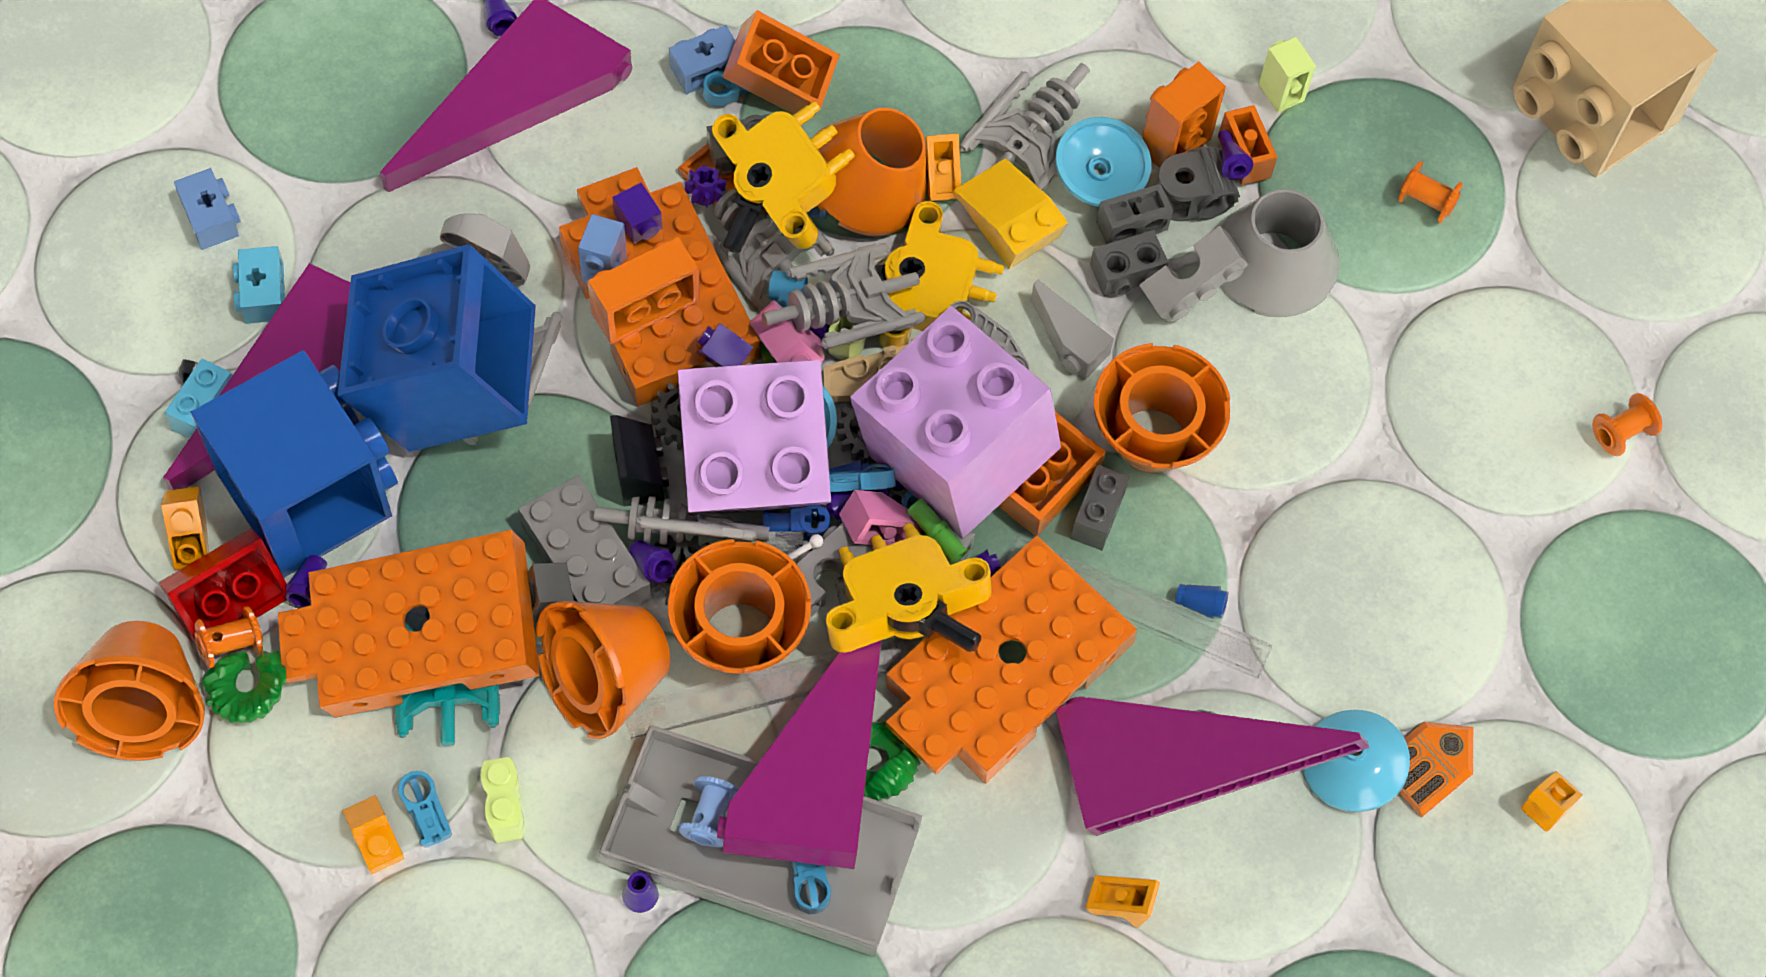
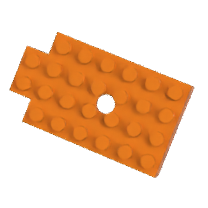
M638 167L577 189V197L587 216L558 227L561 248L585 298L588 299L590 298L589 288L586 282H582L578 246L590 217L594 214L618 221L614 215L612 197L642 182L662 212L663 229L659 230L654 237L647 240L642 239L636 243L632 242L625 231L627 258L644 254L662 241H670L679 237L698 266L699 302L611 345V353L637 407L657 400L658 391L667 394L668 383L673 384L675 388L679 387L678 370L715 367L696 353L701 346L697 343V340L707 326L713 329L715 325L721 323L753 346V349L741 365H746L760 359V339L751 326L750 319L681 181L650 193Z
M512 529L308 572L311 606L278 612L281 664L286 668V683L317 678L319 707L335 718L403 704L402 695L463 683L470 690L539 676L525 542ZM417 606L426 607L429 611L430 619L424 623L422 630L416 632L409 631L405 626L407 613Z
M1037 535L991 577L992 593L987 601L949 615L981 635V642L975 651L968 652L934 632L929 638L923 639L887 673V688L904 705L886 721V727L935 775L958 756L987 784L1036 737L1037 728L1081 686L1086 690L1134 644L1137 629ZM1010 640L1020 642L1026 650L1025 659L1019 664L1003 662L999 657L998 650L1004 642Z

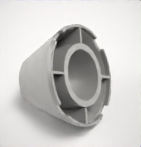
M1289 189L1271 191L1234 211L1219 225L1231 235L1250 264L1243 269L1244 272L1240 277L1231 282L1226 281L1220 288L1233 302L1239 301L1245 306L1254 309L1253 313L1268 317H1290L1303 314L1322 303L1336 283L1340 268L1339 251L1319 206L1310 197L1301 192ZM1280 233L1295 240L1301 248H1278L1268 243L1260 234Z

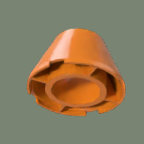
M877 108L833 122L822 128L821 130L833 125L838 131L828 143L818 149L827 162L848 149H851L855 158L835 173L836 186L829 197L819 203L817 207L822 212L825 209L834 218L839 220V226L862 235H890L907 227L911 222L916 206L924 202L926 195V144L924 135L915 121L898 110ZM870 154H873L876 157H878L886 164V166L876 161L873 157H871Z
M1148 343L1122 352L1105 367L1098 379L1094 393V414L1101 433L1130 466L1147 473L1170 471L1188 466L1205 458L1222 441L1231 418L1230 394L1223 377L1204 357L1179 345L1166 347L1153 346V343ZM1144 410L1161 411L1173 417L1183 430L1173 434L1153 433L1140 426L1132 415Z
M727 539L700 549L689 557L676 573L670 586L668 599L670 626L681 647L699 663L717 671L733 674L761 671L785 659L794 651L804 637L811 614L810 591L800 568L781 550L757 540L756 543L735 542V539ZM735 604L756 607L770 619V622L764 629L747 637L727 636L717 631L709 623L718 611Z
M558 601L544 608L539 616L536 637L541 636L543 653L538 654L537 658L545 685L564 718L574 728L581 726L590 732L587 734L589 738L603 739L616 733L669 671L670 650L666 636L655 617L642 607Z
M127 621L110 628L62 678L54 697L56 718L62 729L67 726L77 736V743L98 754L123 760H152L163 758L164 752L177 747L183 750L201 732L205 716L202 696L179 640L168 629L146 621Z

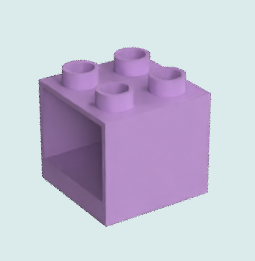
M952 305L850 397L868 455L878 464H885L894 469L895 479L918 500L924 498L941 520H946L950 524V528L962 539L1061 448L1051 388Z
M820 360L678 370L688 515L805 508L815 505L825 506L831 502Z

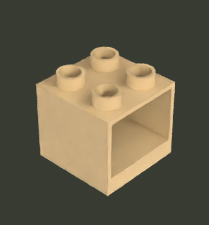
M1570 0L1543 18L1512 90L1514 91L1515 101L1519 109L1531 119L1539 118L1556 135L1557 145L1561 153L1572 163H1582L1597 177L1679 123L1718 50L1668 0Z

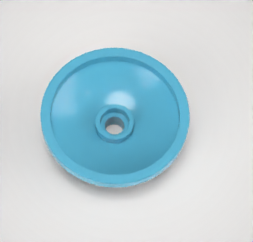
M1092 117L1075 123L1063 134L1056 149L1055 166L1060 181L1070 194L1086 204L1099 207L1101 201L1144 189L1151 174V156L1143 138L1129 125L1108 117ZM1094 169H1100L1104 174L1099 175L1095 173Z
M1345 710L1324 718L1315 726L1359 732L1369 744V748L1362 750V754L1359 756L1349 754L1303 769L1309 787L1322 801L1339 810L1366 812L1384 806L1399 794L1408 778L1410 754L1403 735L1394 724L1370 711Z

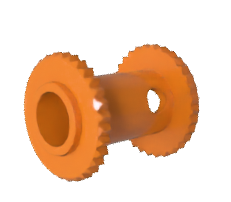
M1420 161L1410 170L1400 189L1398 201L1402 203L1406 196L1409 195L1441 212L1437 222L1442 223L1457 204L1461 196L1460 192L1463 183L1459 182L1453 190L1421 173L1420 171L1424 163Z
M1640 393L1633 394L1629 398L1630 401H1628L1629 409L1613 418L1604 413L1597 414L1593 418L1592 427L1594 435L1606 452L1613 456H1621L1626 449V440L1642 431L1650 436H1656L1661 432L1662 418L1660 412L1647 396Z
M250 607L243 608V619L207 629L200 619L195 622L197 648L207 667H214V656L252 646L256 655L261 654L263 651L262 632L259 622Z

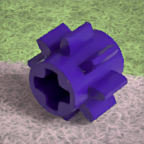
M702 165L695 172L689 171L688 181L685 182L684 189L687 194H692V204L697 203L708 208L715 201H719L726 186L725 179H718L719 169L714 170Z

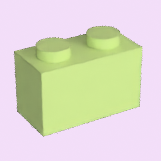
M1297 37L1287 41H1278L1268 49L1258 85L1277 112L1305 101L1316 67Z

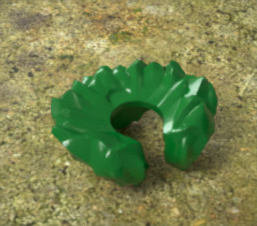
M240 651L220 658L215 666L204 674L202 681L205 692L208 694L205 703L208 706H212L213 713L220 714L222 719H229L230 723H251L257 718L263 719L272 711L273 706L280 701L282 685L286 683V668L281 664L279 651L261 652L256 660V666L260 672V680L257 686L248 692H240L236 687V680L242 670H252L248 654Z
M872 722L869 746L883 749L888 755V761L878 771L867 770L864 796L877 801H881V799L888 800L891 796H898L901 791H905L908 788V784L914 782L913 776L918 772L917 766L921 762L886 727L885 722Z

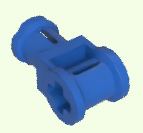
M821 505L790 508V513H770L769 510H763V526L769 527L768 541L771 537H792V541L809 542L812 535L819 534L823 536L831 528L829 512ZM814 520L819 521L818 528L811 527Z

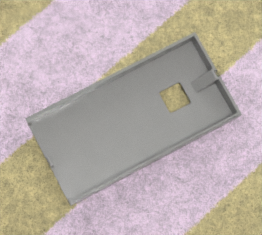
M649 725L598 853L599 863L630 874L636 872L645 873L651 881L875 957L921 825L922 815L864 796L855 868L825 866L827 881L831 888L829 905L823 912L807 914L801 911L795 902L793 877L796 876H794L792 861L723 853V847L704 846L670 830L682 798L699 802L702 791H699L694 785L696 778L700 776L715 777L727 781L740 789L759 761ZM728 807L724 817H727ZM815 883L818 901L821 904L826 898V893L820 884ZM805 884L801 888L800 899L805 904L811 905L808 884Z

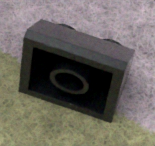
M619 415L610 416L613 448L624 507L631 506L633 497H640L639 504L648 503L649 496L656 497V501L664 500L663 488L669 487L667 468L660 467L658 457L664 456L661 436L654 437L651 424Z

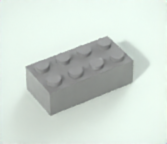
M579 475L518 508L521 526L545 563L567 562L574 601L641 606L651 600L649 581L610 522L594 520L595 507H599Z

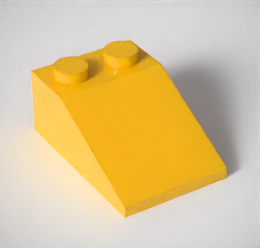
M1006 158L953 191L956 198L1008 269H1011L1060 238L1068 224L1050 197Z

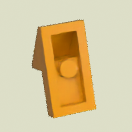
M959 134L925 136L928 200L957 199L953 191L961 186Z
M1555 771L1528 796L1529 799L1522 805L1521 809L1547 832L1570 810L1583 794Z
M376 795L342 810L371 875L405 859Z
M1095 875L1085 909L1094 915L1123 917L1135 928H1139L1151 917L1160 882L1152 879Z

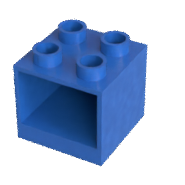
M470 244L351 275L338 396L365 418L369 417L380 430L408 452L526 425L536 305Z
M304 350L190 412L217 476L251 529L262 539L284 578L299 570L309 555L322 557L392 517L385 491L398 484L396 475L385 458L386 455L390 454L389 449L374 422L369 417L359 421L352 407L338 396L339 370L335 365H331L318 372Z

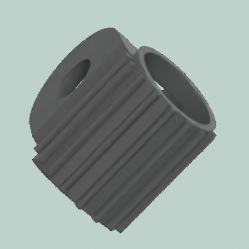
M1197 147L1185 153L1175 154L1167 158L1159 169L1158 184L1161 183L1173 208L1171 217L1173 221L1214 218L1234 207L1236 202H1239L1240 194L1235 180H1230L1222 174V154L1218 147ZM1171 198H1173V199H1175V200H1178V201H1187V202L1184 203V204H1176V203H1174V202L1172 201Z

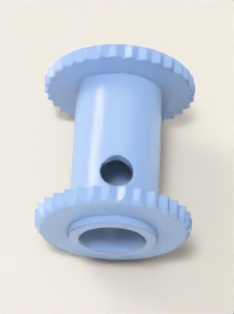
M700 776L694 780L695 787L702 791L692 823H681L678 830L681 835L695 843L720 848L723 847L724 839L717 838L719 817L725 816L728 804L739 788L715 777Z

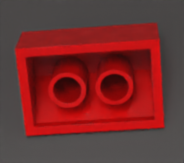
M251 528L158 582L195 642V622L199 619L207 629L243 619L244 607H250L257 618L287 600V583L262 539Z

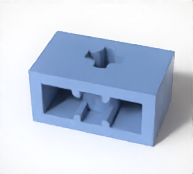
M727 25L717 29H709L702 35L689 40L679 41L674 46L669 47L670 67L685 94L703 88L704 79L708 74L725 70L735 43V39Z
M209 168L173 181L201 250L239 237L235 224L241 222L234 203L227 205L225 198L230 195L223 178L216 180L212 169Z
M594 214L591 215L578 246L582 282L588 284V280L592 279L596 273L602 270L613 269L627 259L624 223Z

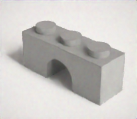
M1218 226L1192 245L1200 257L1199 269L1192 277L1180 279L1175 271L1165 265L1139 284L1159 316L1168 322L1177 321L1185 317L1190 311L1189 308L1199 301L1211 298L1216 293L1218 287L1226 281L1231 282L1240 277L1244 272L1243 269L1250 265L1231 235L1222 227Z
M844 523L838 527L834 525L829 528L822 536L823 545L819 548H811L800 555L796 561V565L802 571L810 591V618L825 606L826 591L815 581L816 577L827 571L837 572L843 576L844 566L840 560L839 549L843 546L848 547L854 557L874 551L873 545L854 544Z

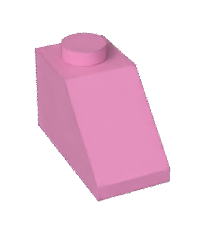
M775 300L750 321L751 326L778 363L809 360L824 361L822 340L811 330H798L792 319L769 326L763 324L762 313L783 308Z
M854 490L839 514L854 544L873 545L871 538L876 534L881 536L887 546L906 539L903 527L907 523H912L919 534L922 532L921 527L908 515V509L882 492Z

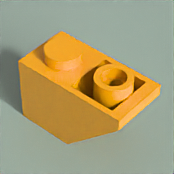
M200 486L165 491L161 508L174 570H178L209 553L206 514Z

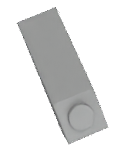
M1037 280L1033 284L1031 301L1064 367L1072 374H1078L1086 380L1111 354L1114 338L1045 284Z

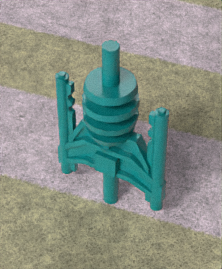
M426 609L425 617L430 619L429 611ZM405 623L406 628L414 632V629L409 628V625ZM463 683L404 694L402 695L403 704L395 706L397 735L401 738L406 737L409 734V730H413L414 716L430 707L440 706L441 745L453 746L455 745V705L472 703L482 707V721L487 722L490 728H495L499 725V684L470 690Z

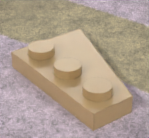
M908 344L900 347L891 345L882 348V352L866 357L859 355L823 366V386L829 392L833 402H851L850 397Z

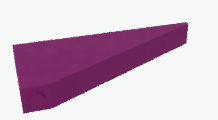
M533 0L380 171L384 190L391 192L612 91L620 81H625L632 72L631 50L548 0Z
M309 263L220 395L302 350L306 352L318 372L331 365H335L340 372L350 282ZM197 428L163 477L169 490L188 488L215 471Z
M882 640L850 652L838 653L729 802L727 817H719L717 838L724 839L723 853L848 869L855 868Z
M1082 696L1067 700L1066 705L1056 710L1085 828L1096 836L1369 748L1368 741L1359 732Z

